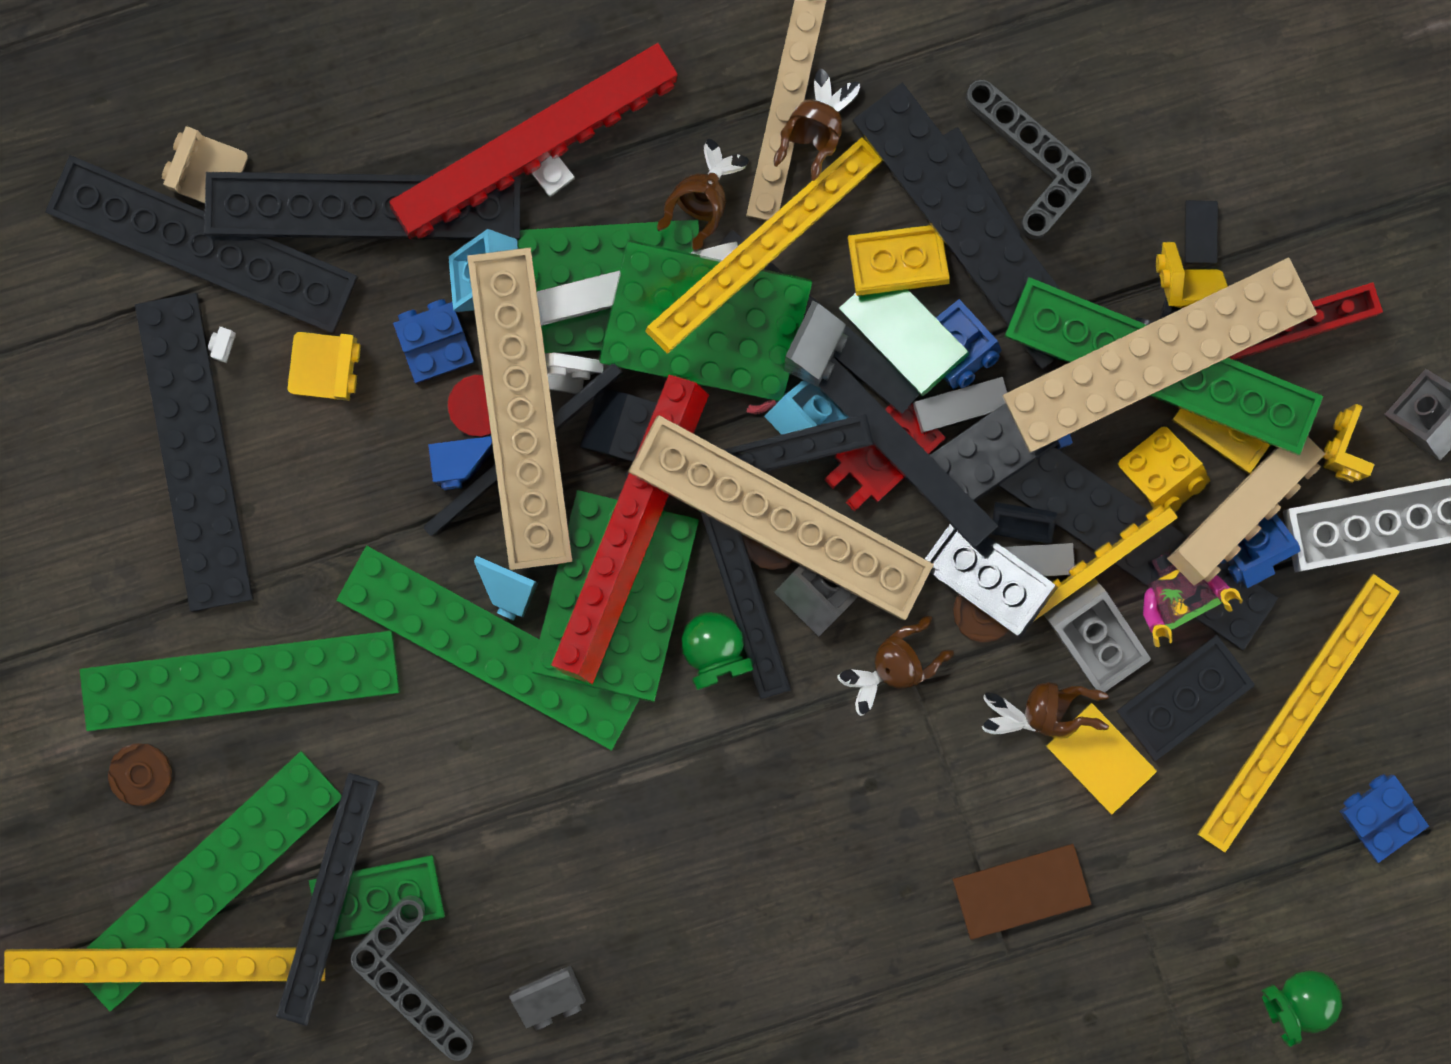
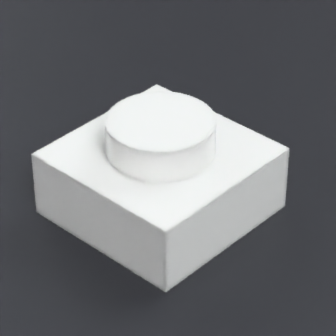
M551 156L541 163L542 166L532 173L549 197H552L575 179L559 157L556 159H552Z
M219 327L218 333L213 332L208 345V350L211 351L210 357L227 363L236 333L223 327Z

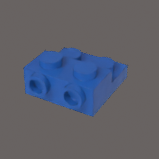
M445 299L428 304L429 310L417 314L416 310L401 313L398 315L399 321L393 323L416 384L475 363L456 311H453V303L447 304Z
M960 299L936 317L969 352V356L943 378L953 390L958 386L965 388L975 379L974 373L983 366L989 368L999 360V353L1002 351L999 342Z
M1277 514L1269 520L1264 517L1258 523L1261 527L1259 532L1249 541L1244 538L1238 544L1241 550L1228 561L1231 565L1228 567V570L1236 584L1243 582L1249 588L1275 574L1273 565L1301 551L1299 543ZM1223 559L1221 563L1225 564L1227 561Z
M1385 774L1378 776L1369 783L1371 789L1362 795L1357 792L1343 802L1346 807L1339 811L1376 863L1381 862L1429 827L1412 803V798L1395 775L1386 777Z

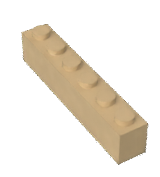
M1308 436L1299 456L1276 447L1167 559L1194 586L1203 579L1207 583L1211 581L1221 571L1217 565L1223 559L1227 562L1230 561L1241 550L1238 544L1244 538L1249 541L1259 532L1261 527L1258 523L1264 517L1269 520L1281 509L1278 502L1283 497L1287 500L1290 499L1301 488L1298 482L1303 477L1308 480L1319 470L1321 466L1317 462L1325 453Z

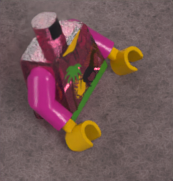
M1169 552L1152 560L1160 578L1148 584L1149 589L1144 594L1143 616L1153 634L1155 647H1160L1158 638L1161 636L1167 637L1169 643H1172V629L1220 605L1219 599L1222 600L1227 611H1233L1228 601L1235 598L1242 604L1243 600L1236 589L1230 588L1218 575L1208 583L1203 579L1194 586L1167 559L1170 556Z

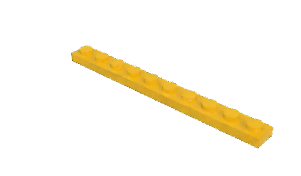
M861 137L828 166L815 181H811L648 325L645 332L667 354L882 163V160L870 144Z
M1371 574L1197 835L1221 851H1227L1400 591L1376 575Z
M297 947L6 949L4 951V983L287 981ZM325 969L321 981H325Z

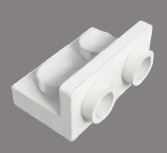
M560 353L545 354L549 390L577 394L583 389V380H590L592 374H600L604 369V364L599 363L597 359Z

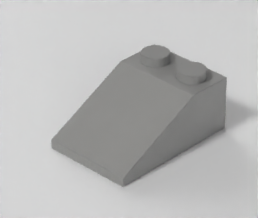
M1095 578L1043 614L1096 690L1106 692L1151 660L1108 593Z

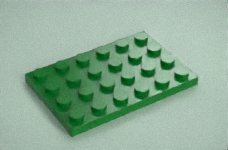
M698 220L671 221L670 225L661 231L657 230L658 222L520 230V239L517 240L518 249L531 247L537 292L620 271L627 239L691 253L693 252L692 241L699 234ZM611 308L541 325L545 354L601 351Z
M627 239L599 363L607 365L615 363L617 367L663 377L673 375L705 386L780 401L784 397L789 373L784 371L785 356L803 321L812 280L762 269L667 354L645 332L647 326L722 260Z
M577 490L568 525L572 562L558 564L532 673L655 702L699 519L662 511L593 684L563 674L551 666L618 500Z

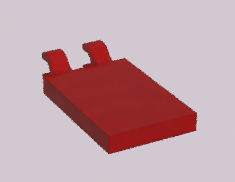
M913 403L902 415L890 405L885 409L928 454L946 438L938 429L921 433ZM874 445L837 454L834 458L840 465L824 481L833 489L850 474L861 486L846 502L855 511L870 496L876 502H879L904 476Z

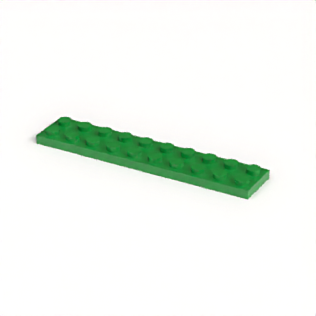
M1029 277L1004 337L1070 363L1147 325ZM1226 358L1149 395L1297 456L1301 454L1324 397L1230 358Z
M367 545L336 600L611 751L640 700L532 673L540 639Z
M393 631L79 669L86 731L400 693Z
M300 751L86 949L181 948L340 802L342 794L303 751ZM93 982L84 984L111 1012L143 982Z

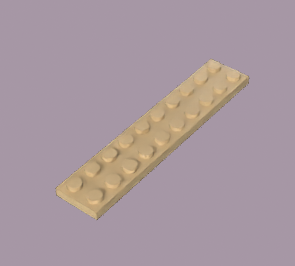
M531 247L467 255L509 569L515 570L572 562Z
M1288 257L1002 395L1029 453L1295 326L1317 315Z
M660 415L656 417L628 473L901 620H906L934 565Z

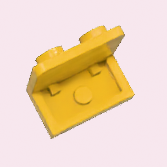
M1163 242L1162 254H1157L1156 271L1160 273L1161 287L1164 288L1169 306L1184 308L1228 287L1221 270H1184L1176 243Z
M297 332L293 338L288 391L294 395L350 401V393H355L357 375L353 374L354 362H359L361 345L357 343V338L348 334L331 336Z
M1358 404L1346 408L1344 412H1339L1333 429L1337 430L1333 441L1329 440L1323 451L1325 455L1322 457L1326 459L1323 467L1336 472V478L1348 483L1369 477L1375 465L1345 453L1362 410V406Z
M1167 427L1159 428L1118 463L1123 473L1148 498L1153 509L1159 505L1163 508L1170 505L1174 512H1176L1186 500L1200 493L1206 484L1210 482L1203 463Z

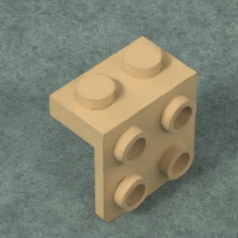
M186 126L184 132H179L175 139L173 150H176L172 162L168 161L164 167L162 179L165 181L163 185L170 191L205 203L206 172H243L248 155L242 150L202 136L198 130Z

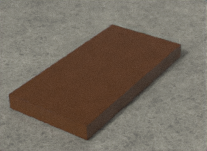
M1073 843L952 878L970 940L1091 905Z

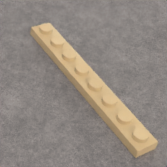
M794 0L746 217L767 221L780 210L795 143L789 141L787 155L777 167L774 166V156L780 147L781 130L789 121L795 108L805 99L827 0Z

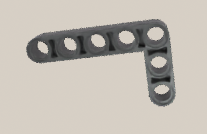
M986 80L975 81L970 85L966 93L965 101L968 108L1054 180L1026 212L1020 224L1021 232L1026 238L1030 240L1041 239L1085 189L1091 179L1090 167ZM978 89L983 90L988 94L989 99L986 103H977L972 97V92ZM1002 109L1009 111L1012 115V121L1007 124L999 122L996 118V112ZM1026 129L1033 131L1036 135V141L1031 144L1023 142L1020 138V132ZM1049 149L1057 151L1060 161L1055 164L1048 163L1044 158V152ZM1073 169L1079 170L1083 174V182L1080 184L1072 183L1068 178V172ZM1052 193L1061 195L1064 201L1063 206L1059 208L1052 207L1048 203V195ZM1030 217H1038L1043 221L1044 227L1041 231L1036 232L1028 227L1027 221Z
M413 895L405 896L356 946L351 955L352 967L448 1058L454 1061L464 1060L470 1054L473 1046V1036L470 1031L389 956L420 924L425 914V905L419 897ZM407 904L414 905L418 909L419 914L414 919H408L402 914V907ZM390 927L396 932L397 938L391 942L385 941L380 936V930ZM362 950H368L373 953L375 961L372 964H363L358 958V953ZM384 972H392L397 976L398 983L393 986H387L382 982L381 975ZM411 993L416 994L420 998L421 1004L418 1007H409L404 1002V996ZM433 1015L442 1018L444 1026L440 1029H433L427 1024V1018ZM454 1037H461L466 1041L467 1047L461 1051L455 1050L451 1047L450 1040Z

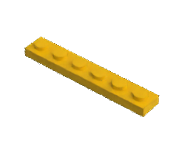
M1159 505L1145 515L1148 519L1139 527L1135 523L1130 525L1120 533L1121 540L1114 545L1107 542L1094 552L1097 556L1087 564L1082 560L1068 571L1071 576L1064 581L1054 580L1053 583L1058 588L1035 620L1177 519V514L1171 506L1168 505L1163 508Z

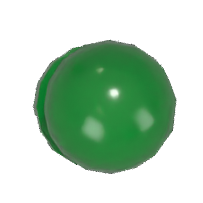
M701 613L685 626L682 636V654L688 664L698 670L697 674L699 676L692 678L693 685L695 684L697 690L718 684L717 677L730 673L731 677L734 678L754 670L752 659H743L740 656L744 646L741 630L731 618L723 613Z
M1312 970L1297 972L1286 980L1282 990H1278L1273 984L1261 990L1264 995L1262 1000L1273 1024L1279 1021L1285 1032L1280 1037L1288 1047L1301 1043L1302 1031L1314 1034L1327 1030L1337 1021L1342 1010V998L1339 987L1333 978L1322 972Z

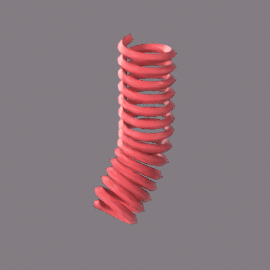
M769 400L760 406H751L750 404L749 408H747V413L757 414V411L758 414L760 412L763 413L773 408L777 404L776 400Z

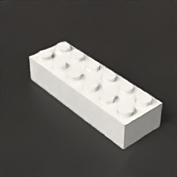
M1451 478L1284 510L1285 525L1299 543L1301 550L1292 556L1294 571L1299 572L1451 543Z

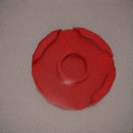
M476 374L463 378L452 389L448 399V412L451 421L461 432L473 437H485L491 434L483 375Z

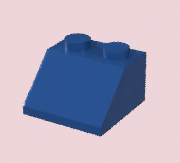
M492 436L428 444L433 482L441 486V489H444V491L462 489V483L470 482L493 452Z

